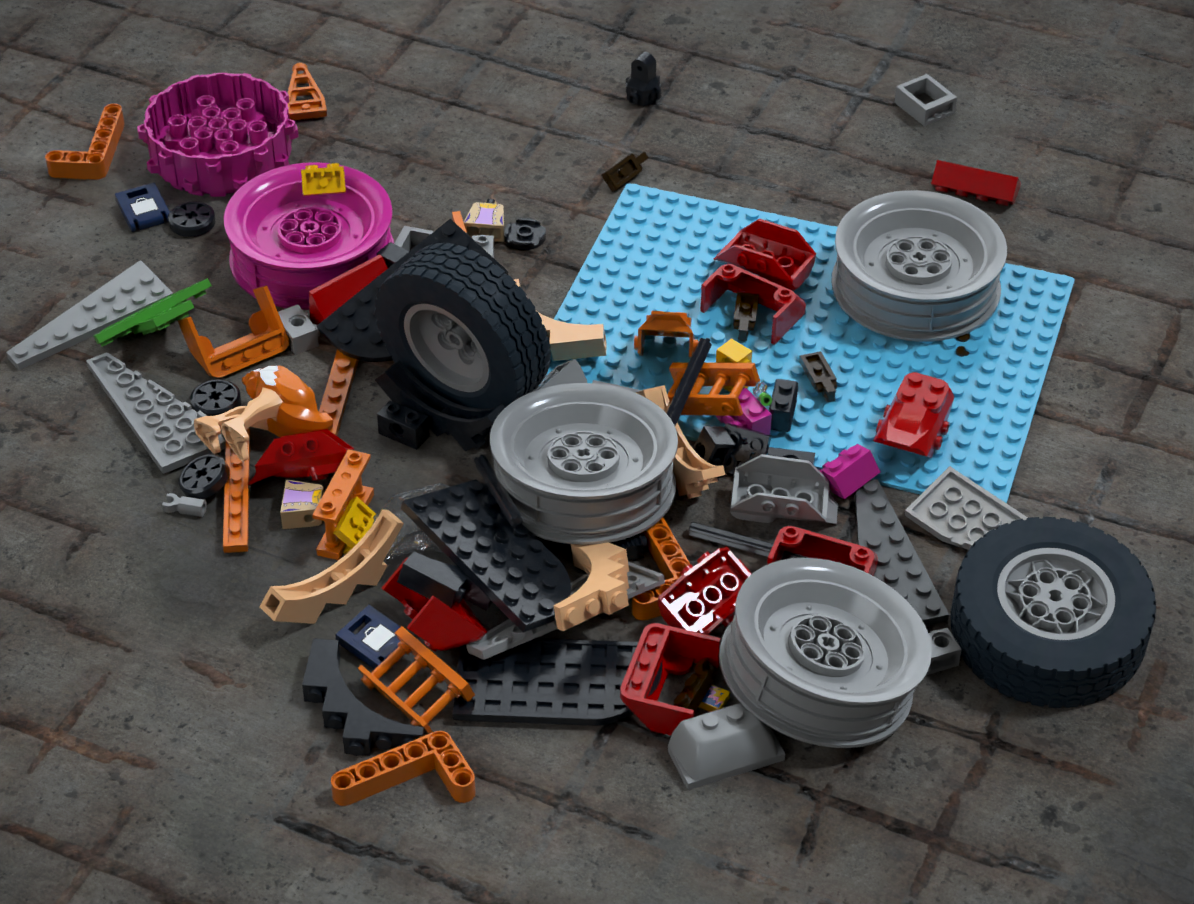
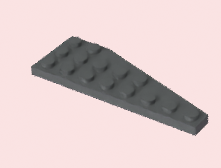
M878 479L868 481L855 491L857 544L867 547L877 554L878 563L874 577L889 585L905 598L921 617L925 626L948 621L949 613Z

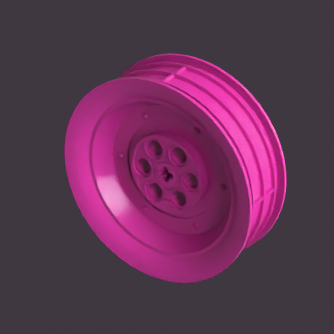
M331 163L292 164L272 169L254 177L234 193L224 213L225 232L231 246L229 255L230 269L234 279L244 291L254 298L256 297L253 289L268 286L275 306L289 308L299 305L302 310H309V291L372 259L388 243H394L390 228L392 204L385 189L367 174L344 166L346 193L303 196L301 170L305 169V166L318 165V168H327V164Z

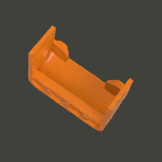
M268 286L253 289L261 310L253 313L249 318V327L252 333L215 349L207 337L198 335L191 317L178 320L191 354L209 376L213 378L224 377L287 349L289 339Z

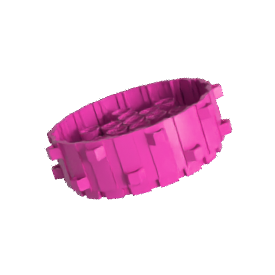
M246 73L194 75L189 79L179 81L158 95H153L149 98L150 105H148L145 112L144 124L137 126L139 139H143V142L148 144L150 160L147 161V168L151 174L158 173L166 182L168 181L171 186L182 191L185 189L189 194L198 196L210 194L211 197L226 196V193H235L254 177L272 169L289 165L288 158L292 150V140L299 137L295 121L289 119L287 105L289 103V94L286 91H279L271 86L270 83L251 77V74Z

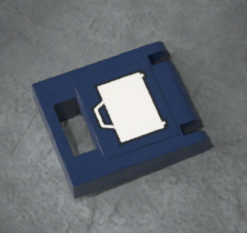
M155 182L115 193L116 202L131 232L136 231L134 222H137L140 230L163 224L162 214H164L167 222H169L168 215L170 211Z
M368 605L336 633V640L339 641V645L375 669L398 647L397 644L400 641L395 632L400 626L371 605ZM365 623V627L362 628L356 635L352 633L361 624Z

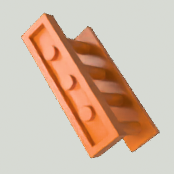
M672 362L669 367L674 381L667 393L670 403L689 362ZM704 363L681 415L742 416L743 411L738 399L744 386L757 387L760 383L755 363ZM703 386H713L708 395L699 394ZM723 386H734L729 395H719Z
M347 450L312 514L313 519L325 521L326 529L316 548L317 556L340 560L346 544L333 532L350 500L356 496L367 506L374 496V488L363 486L361 478L371 458L370 454Z
M401 626L395 632L400 641L397 644L398 647L371 673L362 665L358 669L363 676L361 681L368 689L372 690L375 688L411 720L410 725L424 727V733L428 735L433 732L428 723L455 697L461 696L469 702L475 694L467 681ZM411 652L415 656V661L388 687L379 681L405 654L408 655ZM428 667L431 670V676L404 702L395 695L421 668L425 669ZM444 681L448 684V690L421 716L412 710L438 682L441 684Z

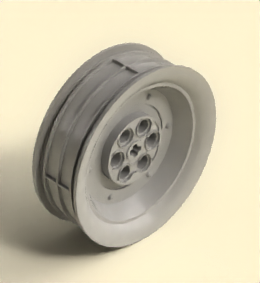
M896 191L877 195L859 203L847 212L840 221L835 237L837 261L832 271V290L840 307L862 326L876 333L901 340L918 342L941 341L962 336L979 328L997 309L1001 296L1000 274L1007 257L1006 239L996 222L971 203L950 195L930 191Z
M570 383L555 385L530 392L513 401L503 409L492 425L490 449L494 458L495 475L520 512L523 519L522 524L534 536L554 542L579 545L619 541L637 535L656 524L664 517L673 503L676 491L673 460L678 447L677 431L666 412L642 395L623 388L603 384Z
M817 558L780 560L765 565L752 573L739 590L735 603L734 618L726 628L719 648L720 667L726 683L735 697L750 713L771 728L789 737L806 743L833 748H853L871 745L896 732L910 712L913 693L926 676L932 657L931 641L926 626L915 609L897 591L878 578L855 567Z

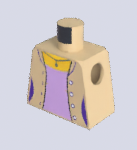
M487 199L485 203H474L464 220L467 234L471 238L472 235H494V242H504L503 205L497 204L494 199Z
M286 480L280 511L282 529L312 527L322 524L321 520L312 518V514L324 494L322 485Z

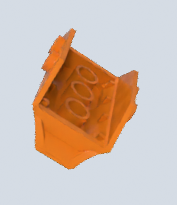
M651 311V315H646V321L638 329V336L634 338V349L638 351L639 356H643L646 335L689 338V358L691 359L699 341L695 340L691 329L692 319L687 317V313Z

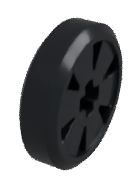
M197 201L179 204L168 215L170 229L174 233L185 237L203 235L209 232L216 222L213 208L206 203Z
M220 379L209 380L201 383L192 391L190 396L191 407L196 412L201 411L207 416H216L241 406V393L239 388L230 381Z
M206 454L200 456L183 469L179 477V487L186 497L197 499L210 497L217 493L227 482L230 475L229 466L220 455Z

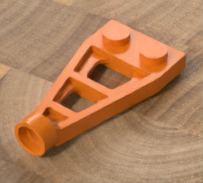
M304 63L295 64L292 68L293 73L288 89L289 103L287 105L289 119L300 120L327 117L325 98L308 71L307 65ZM304 71V73L298 74L297 72ZM308 83L309 85L306 87H297V84ZM312 95L313 97L310 100L296 101L297 96Z

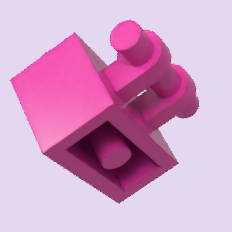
M746 387L743 388L738 397L743 411L742 416H716L721 423H730L770 435L772 414Z
M859 444L850 447L848 450L844 449L838 454L839 456L836 459L822 465L820 470L829 480L831 492L843 499H846L880 473L871 451Z

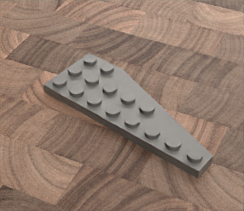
M107 352L86 360L87 367L163 474L189 464L200 456L213 454L196 435L194 430V419L207 416L201 411L196 412L191 408L190 404L177 400L173 393L152 380L147 381L142 378L141 373L136 370L134 372L126 367L125 363ZM219 434L220 449L223 450L226 448V441Z
M950 466L905 510L907 518L941 541L967 550L992 529L996 530L998 526L1005 523L1010 524L1011 521L1026 520L1028 518Z

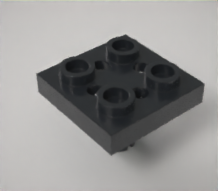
M730 423L725 424L724 429L735 443L734 452H731L724 467L725 472L734 474L735 468L738 467V461H742L739 462V465H742L761 454H768L772 435Z

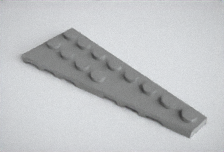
M139 261L6 352L7 357L17 370H21L93 337L94 334H99L101 330L173 293L142 261Z
M628 562V599L665 583L663 574ZM588 574L571 582L570 596L587 581ZM508 619L489 630L480 641L466 644L468 653L483 660L556 630V620L523 633Z

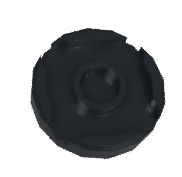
M520 218L513 224L511 222L507 224L504 229V238L507 245L514 249L532 250L545 242L546 228L541 226L537 220Z

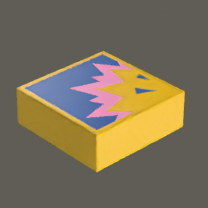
M711 685L698 707L710 712L723 709L730 698V691Z

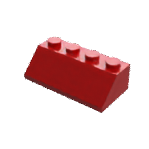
M937 160L931 185L936 187L935 191L947 193L949 190L956 192L955 195L967 198L968 195L976 196L975 199L988 202V199L995 200L998 205L1008 206V204L1014 205L1021 182L1015 176Z
M379 254L309 291V317L312 324L318 325L386 271L388 268L383 257Z

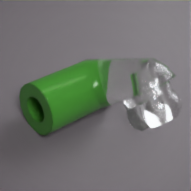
M758 381L755 384V388H753V394L762 405L769 406L772 403V398L766 392L768 385Z

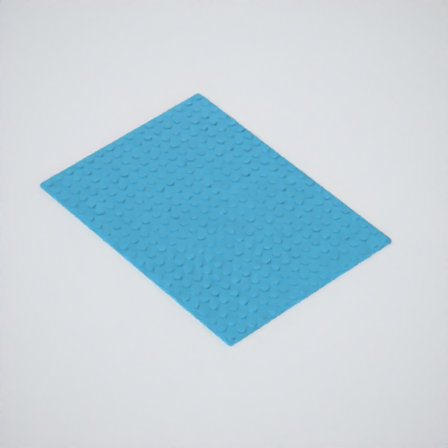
M631 183L626 184L554 320L571 324L604 325L607 341L606 356L576 359L584 372L587 383H592L593 380L638 390L665 385L668 393L674 383L669 370L672 362H690L689 338L646 335L643 356H639L638 351H635L634 338L638 336V329L646 321V315H651V311L687 313V317L692 319L691 329L695 340L699 341L701 338H709L712 344L704 363H716V350L731 338L752 350V363H755L760 383L757 387H748L747 389L757 399L763 392L768 393L772 398L776 379L798 382L797 402L791 429L789 432L771 430L770 435L772 437L769 447L815 453L814 466L820 471L822 465L836 459L841 451L844 449L848 450L850 447L859 444L871 451L880 470V473L871 480L878 479L882 486L921 495L950 466L1007 504L1074 285L1073 277L1005 263L1000 274L1001 296L997 309L983 325L968 333L970 335L968 341L960 342L956 337L930 342L896 339L876 333L857 323L838 304L831 283L832 271L837 261L835 237L838 227L659 190L657 188ZM759 218L798 230L816 252L815 263L809 277L798 289L793 291L805 301V314L775 345L771 343L773 316L777 313L775 310L758 303L756 325L754 331L748 330L747 341L738 340L739 330L734 329L733 326L736 293L727 290L705 313L700 311L701 285L720 266L727 264L714 260L715 256L741 229ZM965 346V350L969 352V355L958 356L956 354L957 347ZM822 352L837 378L836 401L826 402L822 392H816L799 362L800 355ZM551 354L547 374L558 365L573 359L553 361ZM913 372L944 380L948 383L954 395V401L947 421L950 422L946 435H942L941 447L939 450H935L932 458L873 441L876 435L877 424L880 419H884L883 415L886 406L891 405L904 377ZM703 386L699 394L708 395L713 386ZM722 388L721 392L719 393V395L730 394V392H728L724 388ZM770 405L764 406L769 411ZM680 415L677 421L686 439L697 441L704 426L725 427V423H721L715 415Z

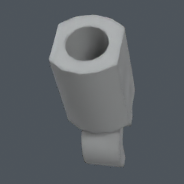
M172 493L166 495L168 503H162L164 512L172 513L179 511L180 514L199 517L204 516L207 507L206 500L184 496L179 498Z

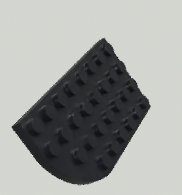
M449 219L319 323L317 329L344 355L367 362L393 360L392 355L386 349L385 342L381 338L380 330H378L376 323L375 299L383 282L417 251L436 243L456 244V246L460 245L468 248V250L480 253L482 257L485 256L494 265L497 264L503 269L507 275L508 271L452 219Z
M477 479L402 501L401 510L523 633L556 620L554 605L565 600L571 594V582L564 565L523 524H517L516 527L511 526L494 496Z
M534 638L484 660L469 654L466 645L460 646L457 674L469 683L475 696L469 702L461 696L454 698L453 720L587 726L606 725L623 720L634 714L622 702L620 687L638 642ZM662 661L648 696L652 695L660 684Z

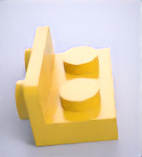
M338 163L327 164V168H318V165L305 166V169L301 170L303 196L346 193L344 166L339 167Z
M357 496L350 500L333 532L346 544L342 552L345 555L368 532L377 516Z

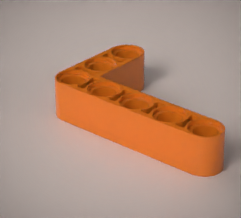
M109 104L104 107L88 152L61 150L48 152L45 155L48 174L53 178L99 180L106 177L124 128L122 107L119 104Z
M663 517L656 524L640 533L641 536H646L648 550L664 575L665 583L632 597V615L638 620H649L661 616L658 597L681 577L679 573L690 564Z
M435 731L336 772L331 777V788L334 802L340 806H347L435 769L453 799L460 803H466L475 797V776L451 736L444 731Z

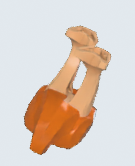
M281 365L259 368L242 377V383L245 385L247 394L253 399L248 402L247 406H239L216 416H204L194 419L196 435L212 453L217 454L221 452L218 435L222 433L231 449L242 461L249 459L246 442L249 441L246 431L249 427L267 430L278 437L324 429L331 430L333 428V419L326 412L319 413L313 390L297 375Z

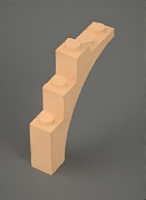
M513 279L519 287V279ZM539 313L542 324L547 331L546 336L549 338V349L551 350L553 361L606 356L607 341L603 324H571L551 319Z
M665 385L636 392L667 412L670 402ZM677 422L675 428L678 436V447L673 460V473L679 496L687 495L688 499L702 496L701 491L709 489L708 484L718 482L717 477L725 475L723 465L715 466L702 459L690 446Z
M382 509L372 527L345 556L329 568L306 580L285 586H270L260 608L273 621L315 624L326 603L346 605L357 584L377 586L388 566L384 559L404 523L391 511Z
M609 542L587 545L571 544L574 566L585 571L589 577L579 590L554 605L557 629L565 631L602 612L610 615L629 606L627 589H629L627 577L629 565L626 549Z

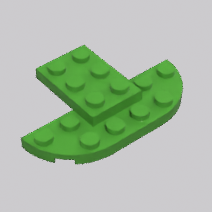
M208 278L191 285V287L189 286L108 326L101 330L99 334H94L93 337L96 343H100L102 347L113 342V339L122 337L132 331L134 334L142 332L143 335L159 331L171 325L170 323L189 316L188 311L193 309L194 306L191 300L187 301V299L191 296H194L196 299L205 295V289L212 285Z

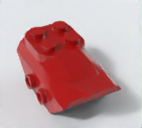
M759 218L741 229L715 256L714 260L733 264L794 291L809 277L815 263L816 252L798 230Z
M917 372L907 374L891 405L886 406L883 415L884 419L879 420L873 441L932 458L935 450L940 449L943 440L942 435L947 434L950 422L947 421L954 401V395L948 383L942 379Z
M328 429L281 436L272 441L256 463V474L248 482V486L272 475L289 478L311 476L312 480L325 479L329 477V473L336 472L348 449L355 450Z
M728 547L718 548L712 554L709 552L704 553L697 560V565L693 567L689 564L679 573L681 577L658 597L661 616L669 626L709 635L722 624L724 627H727L731 623L735 615V603L739 590L752 573L740 559H737Z

